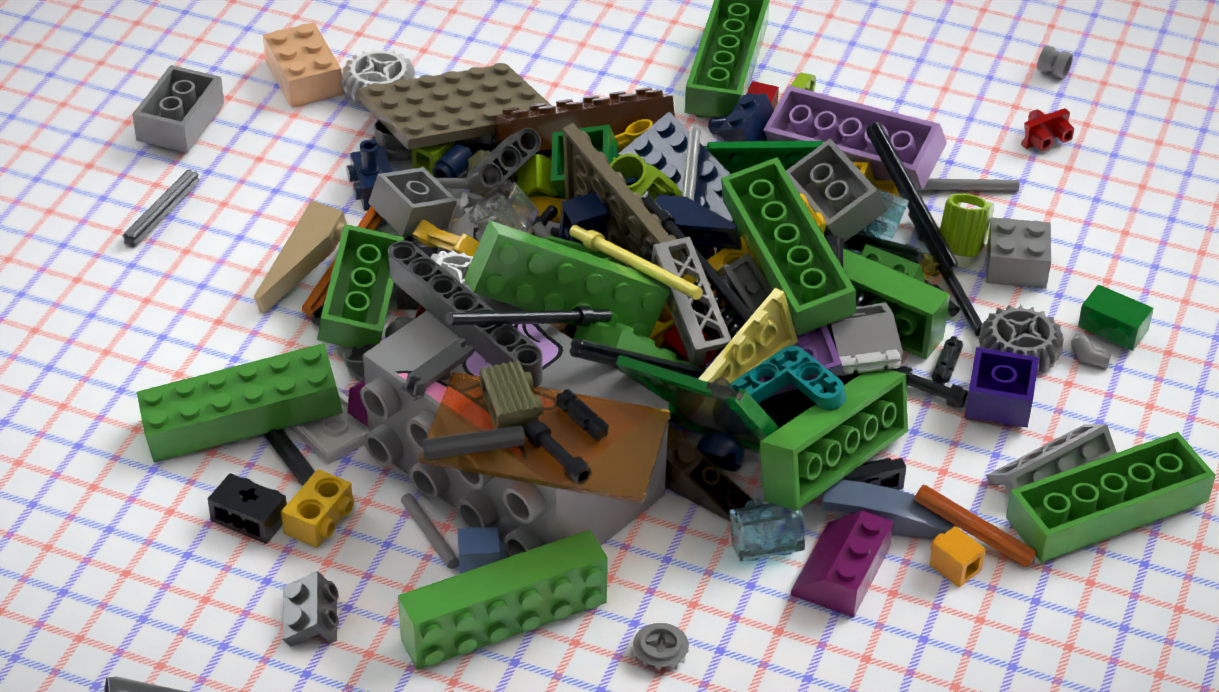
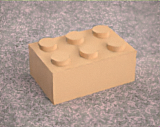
M315 22L301 24L284 30H275L262 35L265 62L291 108L343 95L342 69Z

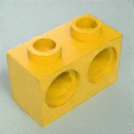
M317 469L281 511L283 533L318 548L326 538L332 536L336 525L341 519L351 513L355 502L352 494V483Z

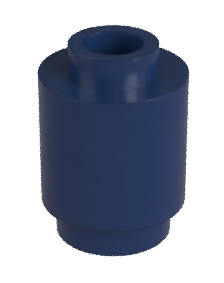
M457 144L452 146L435 162V167L432 169L434 177L461 178L469 171L468 159L473 156L471 150Z

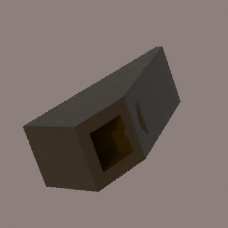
M682 434L667 448L665 485L674 493L733 524L739 520L754 500Z

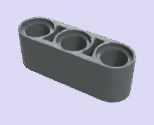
M525 128L508 136L469 171L466 176L468 189L472 193L483 194L499 187L540 149L541 137L538 132L532 128ZM520 139L524 142L525 148L522 147ZM501 156L505 159L506 166L502 163ZM482 174L485 175L487 184L483 181Z

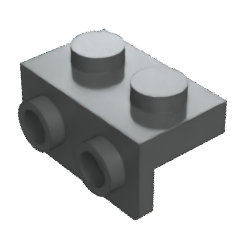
M750 253L729 265L725 264L717 272L752 313L758 309L773 291Z
M318 571L283 586L282 640L290 647L318 634L329 643L337 641V626L339 625L337 599L339 598V593L335 584L332 581H328Z

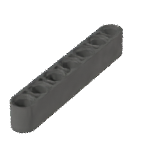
M398 241L389 246V274L395 284L460 339L465 338V343L469 346L473 345L474 350L492 366L518 360L523 371L531 373L534 388L541 384L543 379L542 351L538 346L511 324L448 326L445 321V316L448 312L494 310L413 243Z

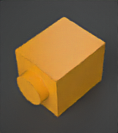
M954 526L945 534L937 535L932 541L929 565L960 588L982 571L986 548L958 527Z

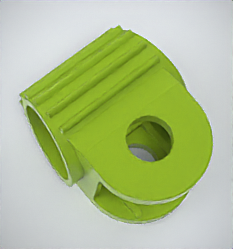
M628 152V154L623 155L620 153L619 157H613V161L609 163L615 172H620L623 175L624 179H639L636 183L629 185L628 188L633 193H638L640 197L647 190V197H652L654 201L657 195L683 196L678 186L656 167L646 164L645 159L640 158L638 154L634 155Z
M963 193L952 194L946 200L940 231L953 254L965 257H976L980 254L988 238L990 221L994 213V203L986 202L975 195ZM962 203H968L978 206L980 208L969 209L961 207L960 205Z

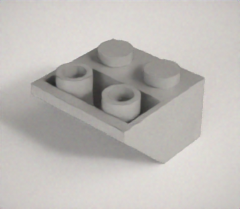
M886 302L856 307V314L827 324L839 357L851 356V358H854L857 354L879 351L881 354H884L887 350L896 349L900 353L901 360H904L894 315Z

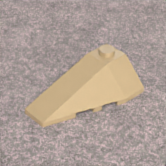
M314 200L310 201L253 296L260 312L265 314L336 249L341 239L344 224H347L343 211Z

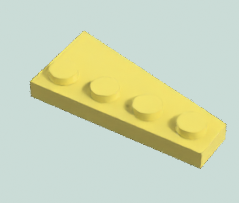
M774 288L699 377L700 380L709 382L706 389L712 390L714 395L725 398L724 390L727 385L781 349L793 346L798 342L784 291ZM694 393L699 410L707 415L724 403L723 401Z

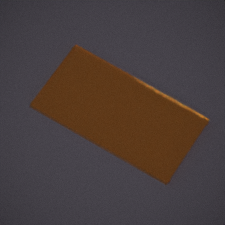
M453 372L427 439L495 429L481 394L480 376ZM534 386L532 394L539 395L543 405V415H539L538 420L545 423L551 429V437L574 458L580 456L588 463L592 470L591 477L582 485L571 482L564 475V467L543 447L535 448L526 436L523 446L426 460L421 451L419 463L643 504L667 423L671 417L670 410L574 393L578 396L577 399H581L598 415L597 417H601L609 425L608 435L597 441L587 433L588 431L583 430L567 415L568 412H564L556 405V396L563 391Z

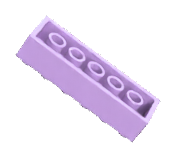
M790 85L786 88L763 130L768 141H823L824 143L831 138L852 162H870L874 177L892 180L866 133L867 126L879 122L914 185L921 190L924 189L947 145L940 123Z

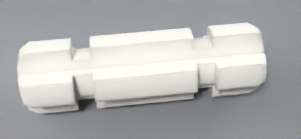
M896 349L887 350L884 354H881L879 351L857 354L854 358H851V356L839 357L844 370L842 376L852 375L854 371L860 374L882 371L884 367H887L889 370L897 369L901 366V356Z

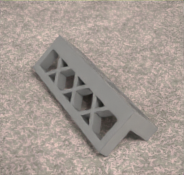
M686 237L654 244L650 261L652 264L680 278L683 277L684 273L697 278L699 282L697 286L703 290L702 296L698 300L708 305L709 311L706 316L693 310L691 305L695 299L691 297L689 299L687 295L666 285L671 291L666 303L691 366L704 364L706 353L725 348L731 341V337L691 238ZM685 248L688 259L684 264L672 258L670 252ZM705 326L711 327L719 332L721 338L705 341L702 331Z
M1083 424L987 474L986 477L989 484L1005 485L1007 494L1010 496V491L1015 488L1117 453L1107 424Z

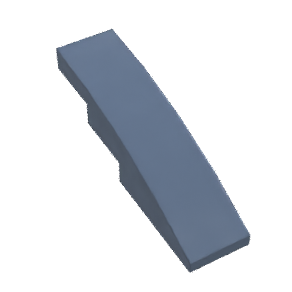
M841 479L824 491L822 500L823 511L856 513L863 510L894 521L892 535L935 538L941 533L945 534L955 526L915 502V495L897 489Z

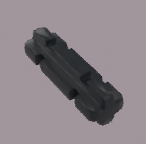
M951 336L950 339L945 341L943 350L932 373V381L942 385L950 381L964 345L963 341L958 340L957 336Z
M565 389L562 393H558L556 405L564 412H568L567 415L583 430L588 431L587 433L594 440L600 441L608 435L609 425L601 417H597L598 415L581 399H577L578 396L570 389Z

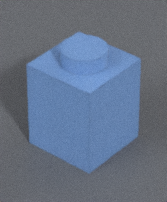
M498 527L458 529L460 574L507 558L504 540H499Z

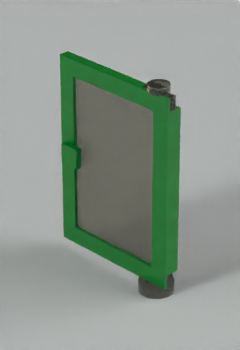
M622 355L618 357L616 365L627 376L669 403L668 417L681 429L703 436L715 431L723 432L736 438L744 449L759 454L760 441L779 429L746 390L739 388V391L732 390V385L725 378H717L710 383Z

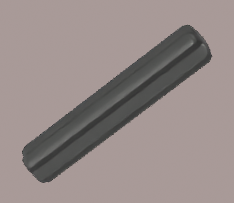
M518 425L429 438L422 441V453L424 459L431 460L518 447L525 444V434L523 427Z

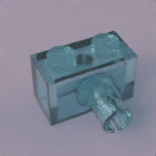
M876 188L888 211L867 225L863 234L878 238L884 235L893 239L909 201Z
M756 499L757 506L753 500H750L745 508L730 510L731 541L740 562L746 560L757 561L761 558L775 555L787 556L794 552L805 550L804 516L800 509L796 511L772 503L765 504L762 500Z

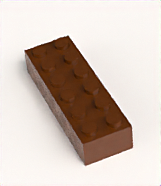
M652 87L635 89V93L626 94V91L609 93V98H600L599 95L583 97V102H573V99L556 101V106H546V103L529 105V110H519V107L502 109V114L493 115L497 146L508 136L522 129L532 128L541 137V146L538 151L552 149L553 132L563 131V128L571 123H574L578 129L610 125L615 136L625 132L626 128L636 121L648 119L654 125L668 112L675 117L673 95L663 94L661 89L652 90ZM520 139L522 147L525 148L524 142Z

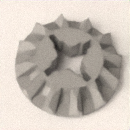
M667 623L649 624L640 629L634 637L633 649L635 659L642 660L644 667L655 666L658 672L662 667H669L673 670L677 663H684L686 654L689 652L688 638L681 629ZM660 640H663V645H665L664 652L662 653L657 652Z

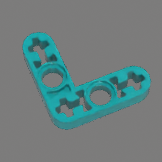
M788 346L781 349L731 382L724 390L725 398L732 396L741 402L742 399L737 393L739 388L744 389L757 403H760L791 382L823 409L832 410L839 408L846 401V393L842 381L798 346ZM811 374L819 375L816 379L811 381L803 380L806 376ZM764 376H773L768 382H759V379Z

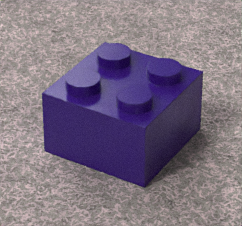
M976 347L964 417L1028 428L1039 357Z

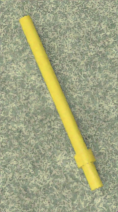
M573 225L570 228V236L583 242L586 248L594 252L601 251L695 300L701 298L703 290L700 287L605 240L602 234L594 230L587 231L578 225Z

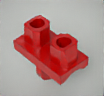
M1063 108L1044 114L1039 109L1029 112L1028 121L1024 122L1025 137L1021 141V145L1025 149L1035 146L1042 152L1052 146L1053 139L1058 138L1063 143L1071 141L1075 128L1069 123L1070 111Z

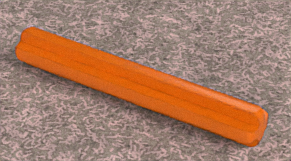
M923 484L917 491L914 498L915 502L1020 565L1028 567L1036 556L1035 549L931 487Z

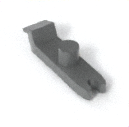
M465 338L455 341L409 373L405 385L400 389L413 401L424 397L426 388L437 380H447L450 378L451 370L466 361L474 353V346L470 345L467 348H463L466 346Z

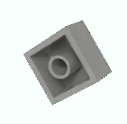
M424 167L378 174L368 203L399 235L408 237L412 236V233L422 219L430 222L440 230L448 229L458 200Z
M991 217L987 239L986 283L1047 288L1052 262L1051 222Z

